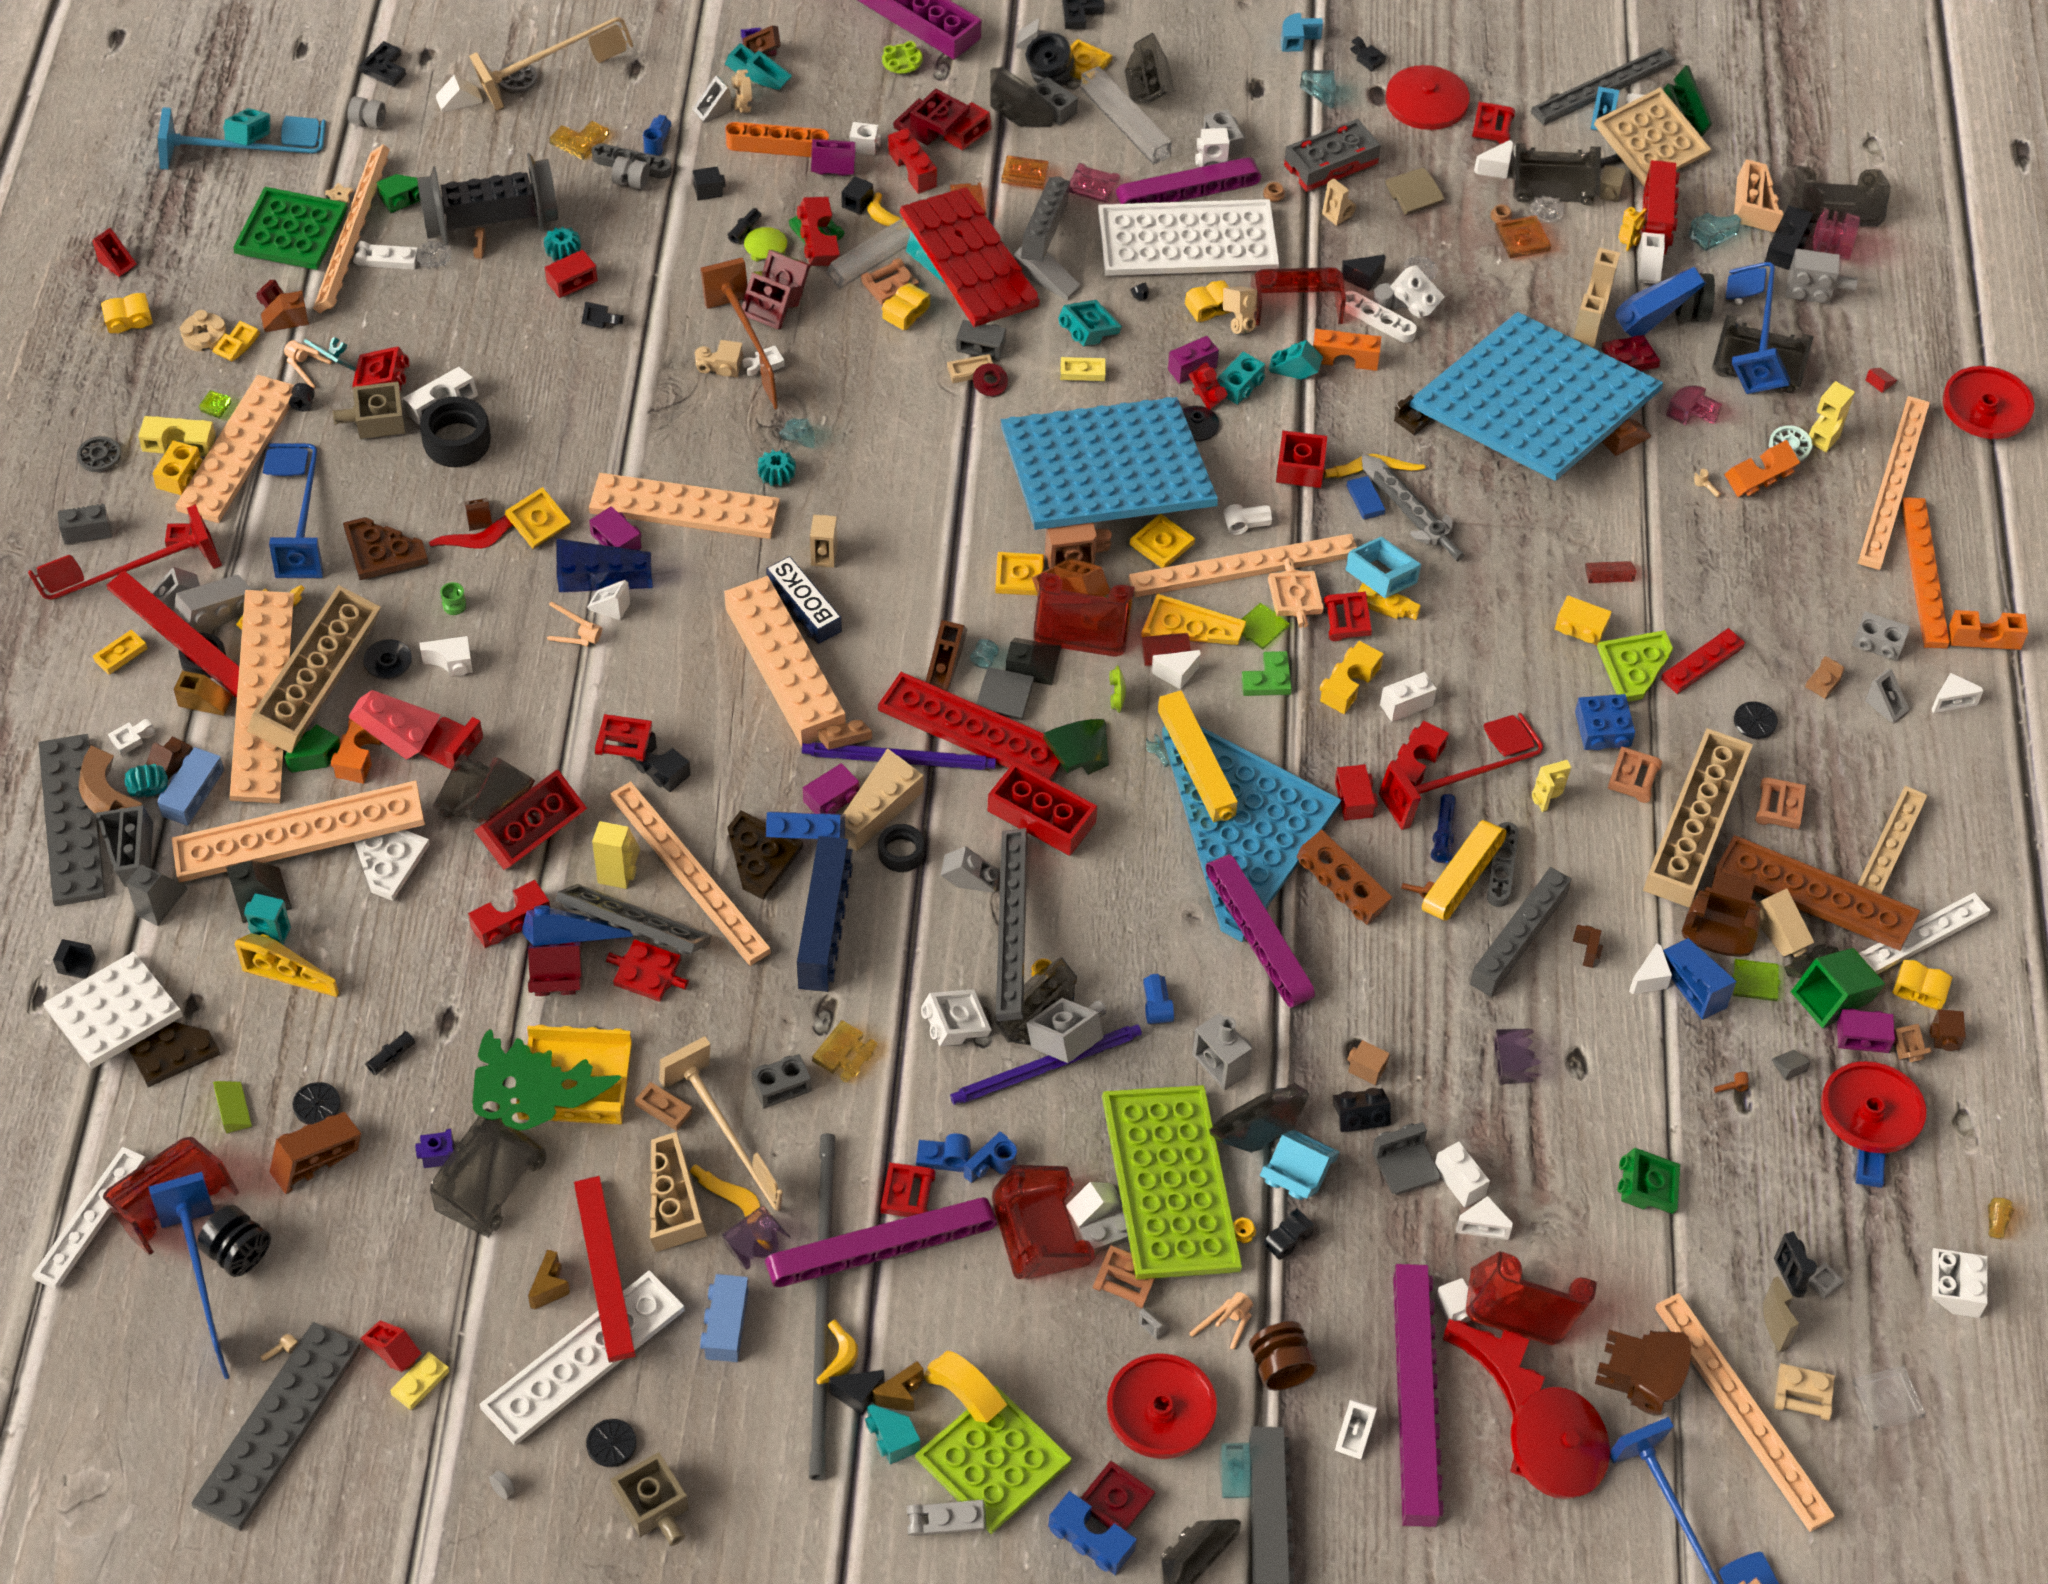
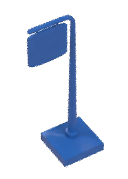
M1770 262L1731 269L1729 273L1732 275L1728 276L1726 299L1744 298L1764 291L1767 269L1761 267H1770L1759 352L1732 358V365L1746 394L1790 385V378L1777 349L1768 350L1775 267Z
M269 443L268 447L273 449H268L266 452L263 474L294 476L305 474L308 450L301 448L313 450L296 537H270L269 547L275 578H323L324 571L318 538L305 537L317 448L307 443Z
M198 1172L150 1186L149 1191L162 1228L182 1223L214 1350L224 1379H229L220 1340L212 1317L192 1219L215 1213L203 1173Z
M1666 1417L1621 1436L1610 1450V1459L1613 1464L1638 1455L1642 1460L1646 1461L1712 1584H1720L1655 1456L1657 1453L1655 1447L1662 1443L1674 1427L1670 1418ZM1762 1552L1738 1558L1719 1570L1724 1584H1739L1743 1580L1746 1584H1749L1755 1578L1761 1584H1779Z

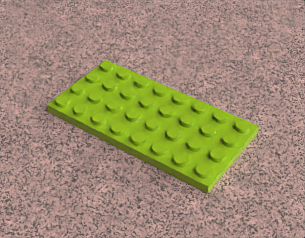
M1204 1085L1103 1091L1102 1101L1136 1280L1240 1272L1242 1264Z

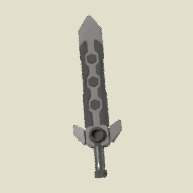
M1363 454V470L1419 529L1411 531L1410 535L1415 540L1428 545L1430 543L1432 545L1441 543L1457 562L1462 560L1465 555L1448 538L1452 531V519L1445 514L1442 521L1439 520L1381 459Z

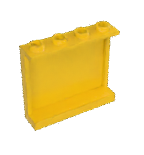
M527 1026V1046H529L531 1053H545L552 1050V1067H561L562 1072H568L579 1062L587 1059L588 1063L593 1066L592 1077L620 1075L622 1077L603 1093L575 1108L555 1106L556 1114L549 1121L622 1125L632 1049L631 1031L619 1028L604 1030L595 1027L584 1029L571 1026ZM567 1079L561 1085L564 1089H571L578 1082ZM517 1113L518 1119L529 1120V1116L526 1113Z

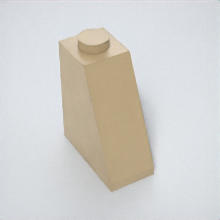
M1788 889L1756 903V906L1760 907V928L1783 957L1791 953L1794 957H1797L1808 951L1806 946L1814 943V940Z

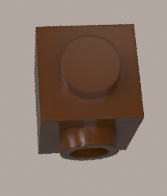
M1938 1009L1929 1029L1930 1038L1934 1040V1048L1945 1051L1961 1049L1966 1038L1964 1011Z

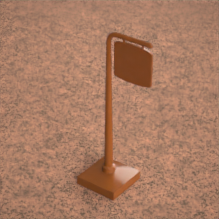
M743 257L701 267L704 302L707 309L728 303L732 304L760 354L759 362L763 388L774 409L777 410L778 403L773 369L739 302L744 300L748 287Z

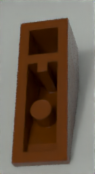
M941 620L925 682L948 692L968 631L965 625Z

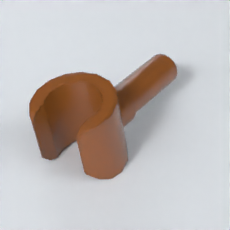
M1429 881L1424 887L1402 883L1401 889L1417 892L1424 899L1435 883Z
M1736 1073L1733 1082L1713 1087L1714 1092L1718 1093L1729 1089H1736L1741 1092L1746 1091L1749 1086L1748 1073Z

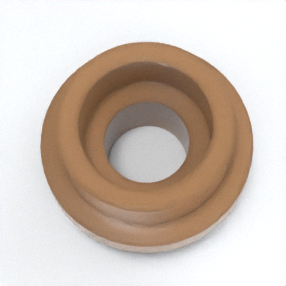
M1271 182L1264 188L1263 195L1265 199H1270L1271 202H1278L1284 198L1285 190L1280 183Z
M1499 204L1492 209L1490 217L1497 224H1507L1512 219V212L1508 206Z

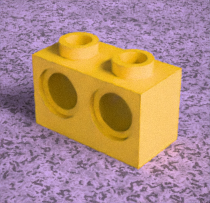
M173 440L152 473L156 488L182 495L202 463L198 447Z

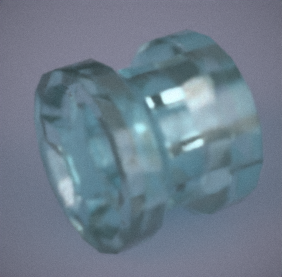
M980 639L976 644V649L972 651L970 659L976 666L987 669L992 666L993 658L998 655L999 648L991 640Z

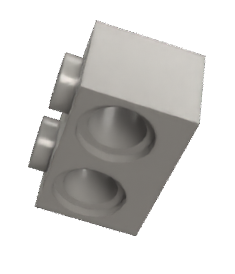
M1228 109L1204 116L1203 129L1227 128L1229 138L1228 156L1243 152V144L1246 142L1245 134L1243 131H1240L1236 118L1232 117Z
M1864 611L1852 646L1898 661L1910 626Z

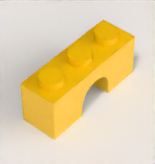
M1358 641L1354 648L1350 647L1347 650L1343 662H1338L1335 665L1329 679L1325 678L1319 688L1321 691L1320 702L1345 714L1357 699L1359 684L1350 679L1358 678L1370 683L1381 669L1384 654Z

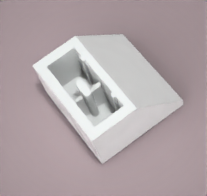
M1933 1248L1932 1298L1952 1314L1980 1318L1987 1305V1256Z

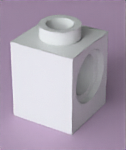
M853 122L850 142H855V153L875 155L876 149L881 146L882 134H878V125Z

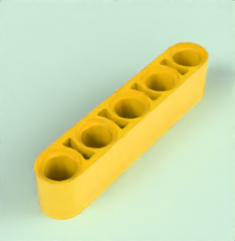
M1481 820L1424 898L1422 910L1447 921L1504 843L1506 829Z

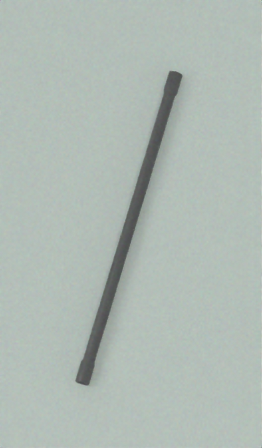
M831 1133L820 1135L819 1157L821 1162L818 1241L831 1238L833 1166L836 1136ZM830 1274L818 1277L816 1283L811 1453L809 1455V1479L814 1481L824 1480L826 1475L827 1383L818 1384L816 1379L827 1369L829 1327L827 1325L829 1324Z

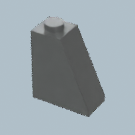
M140 865L126 882L137 916L159 926L187 890L185 885L144 865Z

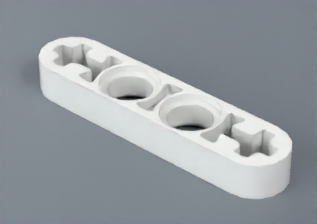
M1347 291L1342 294L1340 307L1343 311L1401 342L1408 343L1414 340L1416 325L1413 322L1357 292ZM1370 309L1373 310L1375 313L1366 314L1364 310ZM1389 319L1393 321V323L1385 324L1382 322V320Z

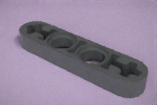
M602 143L594 145L591 149L592 160L599 165L613 168L616 158L622 156L630 158L632 162L639 160L649 163V176L663 179L669 177L672 172L671 162L665 157Z
M1503 822L1499 825L1506 829V832H1509V840L1502 844L1492 858L1487 900L1495 907L1505 906L1511 894L1519 830L1515 824L1510 822ZM1505 850L1511 856L1509 858H1502L1498 855V852ZM1498 870L1505 871L1508 877L1499 878L1495 872ZM1498 886L1502 887L1501 897L1496 896Z

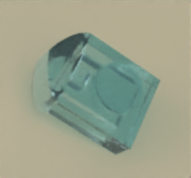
M790 419L779 432L783 440L796 439L803 446L814 448L815 434L808 419Z

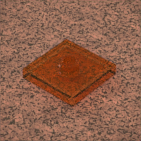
M1536 215L1498 222L1495 225V230L1510 259L1551 250L1552 245Z

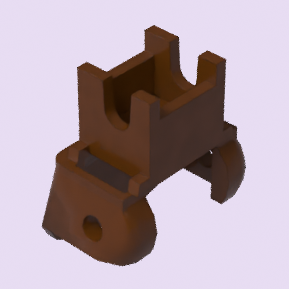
M1718 863L1711 887L1707 886L1704 891L1699 890L1689 908L1681 932L1685 939L1689 938L1698 947L1710 952L1726 956H1748L1753 951L1760 927V907L1756 906V900L1751 899L1757 874L1753 873L1751 880L1722 872L1723 864Z
M1609 1330L1607 1341L1613 1342L1615 1345L1606 1343L1604 1352L1612 1354L1610 1363L1608 1365L1599 1362L1597 1373L1607 1377L1597 1375L1595 1384L1627 1393V1399L1631 1401V1405L1636 1406L1647 1414L1661 1415L1664 1402H1670L1678 1395L1687 1377L1691 1360V1344L1688 1336L1684 1332L1650 1330L1649 1335H1643V1338L1640 1339Z

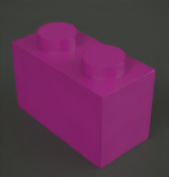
M812 139L811 172L820 175L827 173H836L840 176L854 175L855 142Z
M1208 336L1169 352L1168 371L1179 384L1190 380L1188 374L1198 369L1203 363H1208L1210 368L1216 369L1219 349Z
M612 506L589 520L591 535L619 562L642 548L640 530L636 526H632L623 513L617 512Z
M840 763L802 787L803 802L813 813L835 814L838 809L847 803H851L860 790L859 781Z
M1842 1009L1837 1021L1838 1048L1889 1053L1895 1041L1893 1014L1881 1011L1866 1012L1857 1009Z

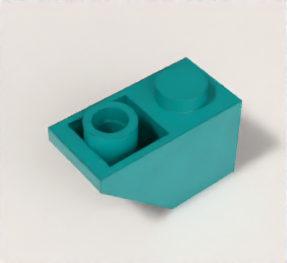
M1305 340L1298 344L1295 343L1284 350L1276 351L1271 357L1268 370L1274 374L1302 380L1318 373L1323 356Z
M873 1404L867 1407L868 1417L865 1418L866 1426L871 1434L875 1432L878 1441H876L878 1451L882 1457H887L890 1464L912 1456L920 1450V1438L908 1416Z

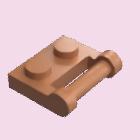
M900 258L894 259L891 264L872 273L866 272L861 275L864 286L882 306L887 299L895 296L900 287L907 283H911L919 288V282L904 266ZM892 272H897V274L889 278H886L878 283L874 282L875 280L880 279Z
M1621 747L1607 789L1636 797L1642 803L1649 802L1652 796L1651 788L1657 771L1661 769L1662 761L1657 757ZM1641 765H1644L1648 769L1642 787L1635 785Z
M1763 778L1760 784L1762 790L1760 808L1756 813L1755 821L1761 825L1770 823L1799 829L1806 785L1773 778ZM1772 791H1779L1776 813L1769 811Z
M1110 1245L1092 1289L1097 1291L1102 1289L1134 1302L1136 1307L1142 1309L1155 1278L1136 1280L1131 1253ZM1107 1275L1141 1288L1140 1293L1105 1278Z

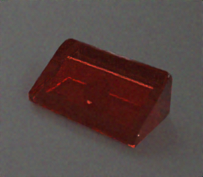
M1631 561L1585 563L1588 583L1632 582L1635 580L1637 573Z
M1178 633L1142 637L1141 649L1144 665L1151 666L1154 655L1191 651L1189 634Z

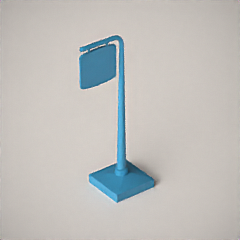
M162 107L158 132L160 169H169L174 146H180V144L317 153L322 150L324 145L326 120L323 119L321 125L318 124V119L285 116L281 129V142L283 145L315 147L317 141H320L319 147L315 149L251 143L246 146L227 140L181 136L180 133H175L171 108ZM319 127L321 128L320 139H318Z

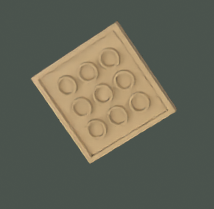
M1661 87L1596 119L1594 123L1595 127L1643 186H1645L1651 160L1676 163V170L1708 155L1711 150Z

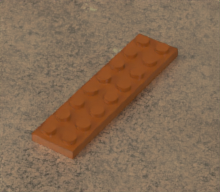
M1736 835L1733 836L1718 862L1723 864L1722 872L1749 880H1751L1753 873L1757 874L1753 890L1757 893L1769 897L1788 889L1797 909L1899 951L1902 950L1920 914V910Z

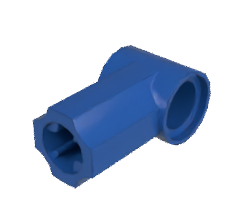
M658 115V117H655L650 127L643 132L644 153L656 156L662 154L663 143L672 127V122L666 116Z
M1150 974L1147 978L1143 979L1147 1023L1174 1022L1173 1003L1168 997L1165 976Z

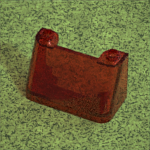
M1041 572L1033 628L1034 640L1061 645L1063 649L1112 657L1122 655L1127 647L1132 624L1135 587L1116 585L1111 588L1108 598L1063 591L1062 579L1058 575Z
M1013 1165L993 1189L992 1202L1012 1272L1016 1279H1033L1087 1267L1095 1259L1094 1248L1088 1240H1079L1077 1242L1065 1199L1073 1190V1179L1070 1176L1068 1166Z
M1501 1251L1471 1268L1466 1300V1313L1468 1317L1476 1323L1502 1331L1517 1332L1525 1338L1547 1345L1559 1344L1568 1336L1594 1300L1597 1281L1582 1277L1570 1283L1568 1294L1521 1279L1522 1265L1515 1256Z

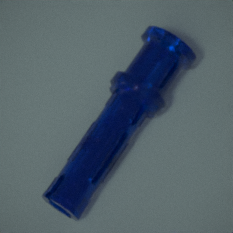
M1443 794L1440 797L1437 831H1435L1432 837L1434 849L1431 850L1430 856L1432 860L1438 863H1447L1453 858L1451 845L1455 840L1452 833L1456 798L1451 794Z

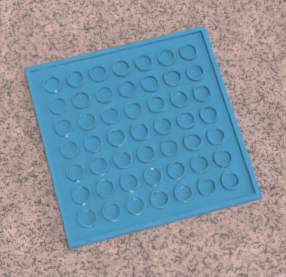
M1517 312L1414 395L1409 407L1556 481L1663 389V382Z
M1177 397L1120 403L1110 406L1100 405L1094 408H1077L1070 411H1055L1053 413L1032 414L1022 417L1013 416L1001 419V429L1034 530L1218 506L1217 495Z

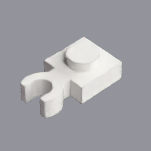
M776 346L763 350L773 370L785 367V361ZM755 352V358L748 357L742 360L743 368L749 367L747 368L748 376H753L760 370V354L758 352Z

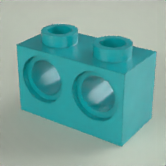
M247 108L226 118L223 125L225 140L247 146L269 135L270 113Z
M1243 351L1217 377L1220 386L1224 387L1228 393L1226 399L1237 405L1243 399H1247L1252 390L1257 385L1260 386L1265 379V363Z
M255 893L252 901L246 904L244 911L248 921V929L253 934L270 936L283 945L291 929L284 900Z

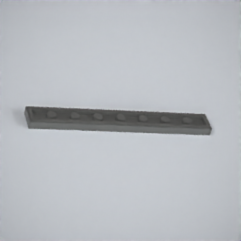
M1660 47L1532 107L1531 114L1543 125H1546L1595 102L1598 87L1620 90L1674 65L1675 58L1663 47Z

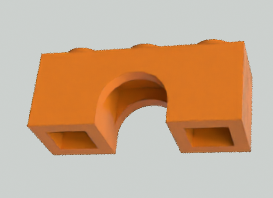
M1315 329L1313 347L1323 356L1321 364L1333 366L1335 357L1349 355L1355 360V368L1377 371L1382 336Z
M1787 440L1769 448L1759 456L1765 469L1756 466L1753 459L1749 458L1733 466L1724 474L1737 497L1744 494L1749 497L1758 492L1760 486L1769 487L1777 482L1776 478L1782 476L1784 479L1795 472L1794 468L1800 464V461Z
M1955 610L1948 626L1950 646L2021 650L2028 634L2026 614L2002 613L1996 622L1986 624L1980 622L1979 611Z
M349 719L346 734L341 736L340 748L332 757L331 766L334 767L336 778L364 784L372 762L369 750L361 749L360 747L366 744L381 745L382 742L351 719Z

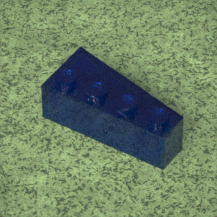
M556 538L559 592L597 591L623 580L628 582L629 589L653 588L651 552Z

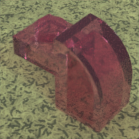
M1686 386L1679 389L1671 398L1666 416L1683 425H1686L1693 415L1714 424L1719 417L1722 404L1705 396L1706 388Z

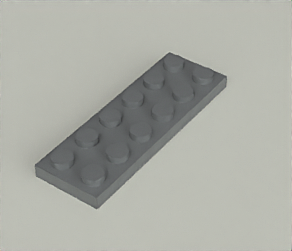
M575 884L558 891L555 900L562 903L563 907L568 910H580L585 912V915L589 918L604 919L612 927L627 928L631 930L633 935L639 937L648 936L653 938V942L663 946L671 945L676 947V951L683 954L693 953L709 945L712 937L708 933L580 884Z

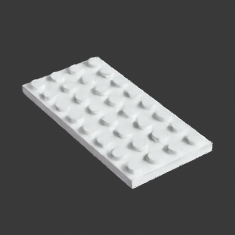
M1270 199L1098 205L1105 276L1278 270L1279 268Z

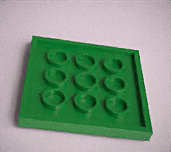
M264 186L233 246L234 253L318 270L348 209L347 203Z

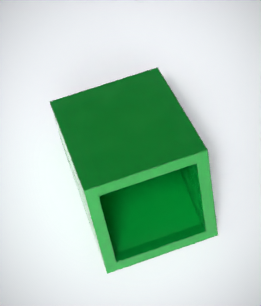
M1854 948L1816 958L1790 992L1823 1029L1838 1021L1842 1009L1858 1010L1873 1001L1885 986V983Z

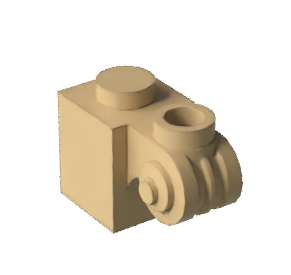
M1242 286L1223 288V310L1235 313L1236 318L1231 321V329L1235 334L1249 333L1256 326L1254 312H1257V289Z
M720 340L718 350L715 353H711L710 348L705 346L696 349L695 363L699 372L708 373L713 371L716 372V375L738 378L743 360V345L741 342Z

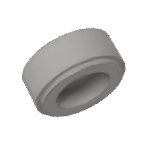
M496 1471L489 1477L491 1486L501 1498L507 1499L514 1494V1485L504 1472Z

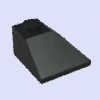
M1014 638L1010 642L1006 658V671L1033 676L1036 683L1052 685L1061 645Z
M251 860L226 867L243 923L248 922L244 911L246 904L252 901L255 893L284 900L286 911L292 909L279 867Z

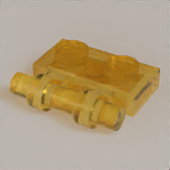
M841 1020L813 1054L812 1062L832 1074L839 1067L844 1069L840 1079L848 1083L852 1077H856L860 1072V1067L865 1060L868 1061L873 1056L877 1043L873 1039H869L866 1044L860 1042L863 1038V1032ZM853 1050L857 1055L851 1061L847 1057Z

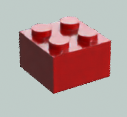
M1282 430L1276 483L1321 488L1328 436Z

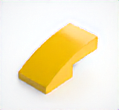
M239 321L230 335H223L213 349V353L232 362L240 357L261 333L257 328Z

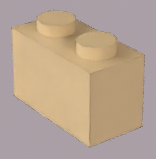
M813 514L810 532L811 566L834 568L837 553V516Z

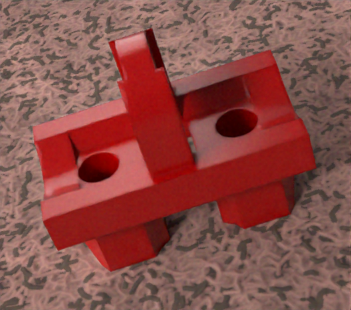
M1203 363L1198 369L1188 374L1195 386L1192 388L1194 394L1200 395L1206 408L1211 409L1226 398L1228 393L1224 387L1220 386L1216 379L1217 374L1214 368H1210L1208 363Z

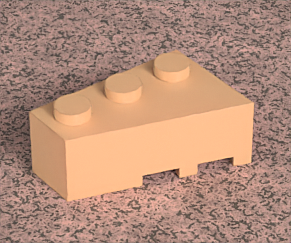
M1748 159L1745 160L1737 176L1733 222L1775 233L1783 217V212L1778 208V197L1773 193V182L1766 164Z

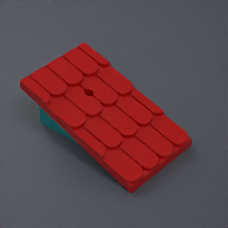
M967 187L901 206L899 213L911 230L906 252L949 288L973 327L1039 306L1040 299L1038 298L1037 291L1022 273L1021 266L1000 240L999 233L987 219L985 211Z

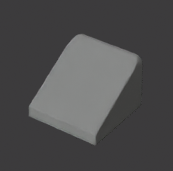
M1145 1308L1140 1310L1138 1324L1155 1339L1159 1340L1170 1329V1325L1154 1311Z

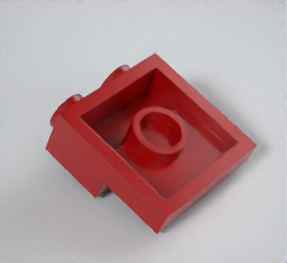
M399 346L359 355L352 389L358 386L399 382L401 390V386L406 383L405 368L410 366L408 356L404 354Z

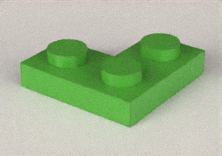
M1287 651L1263 652L1264 671H1242L1243 696L1291 695Z

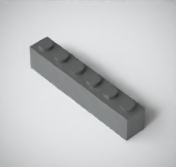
M1049 177L1023 234L1021 259L1043 262L1068 204L1069 180H1064L1062 177Z
M1550 866L1474 967L1470 981L1471 986L1492 997L1566 898L1572 878Z
M1251 1426L1249 1434L1253 1584H1294V1568H1289L1288 1559L1293 1558V1541H1288V1532H1292V1515H1287V1506H1291V1489H1286V1480H1290V1463H1285V1454H1289V1437H1284V1427Z

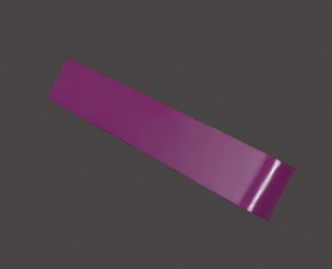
M1246 157L1124 183L1116 189L1115 193L1120 204L1180 202L1253 186L1259 183L1262 176L1254 159Z
M1227 854L1207 863L1206 872L1210 881L1286 1005L1293 1008L1313 999L1315 991L1312 983L1235 858L1231 854Z

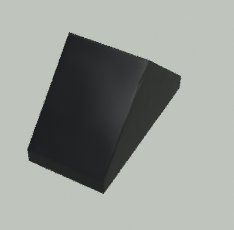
M1385 254L1344 260L1342 262L1341 278L1369 291L1384 272Z
M884 1370L829 1377L830 1393L862 1415L873 1402V1390L885 1383Z

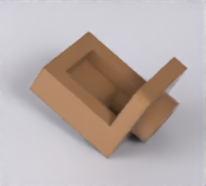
M1919 1023L1894 1029V1042L1899 1059L1908 1058L1909 1062L1925 1059L1924 1054L1932 1052L1931 1047L1925 1048Z

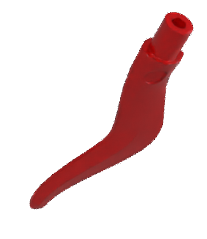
M504 515L480 533L440 536L431 540L429 545L431 547L452 545L476 549L487 548L493 545L513 524Z

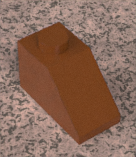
M302 291L280 294L261 313L264 332L309 325Z
M1628 418L1606 437L1602 443L1617 456L1651 438V434L1637 420Z

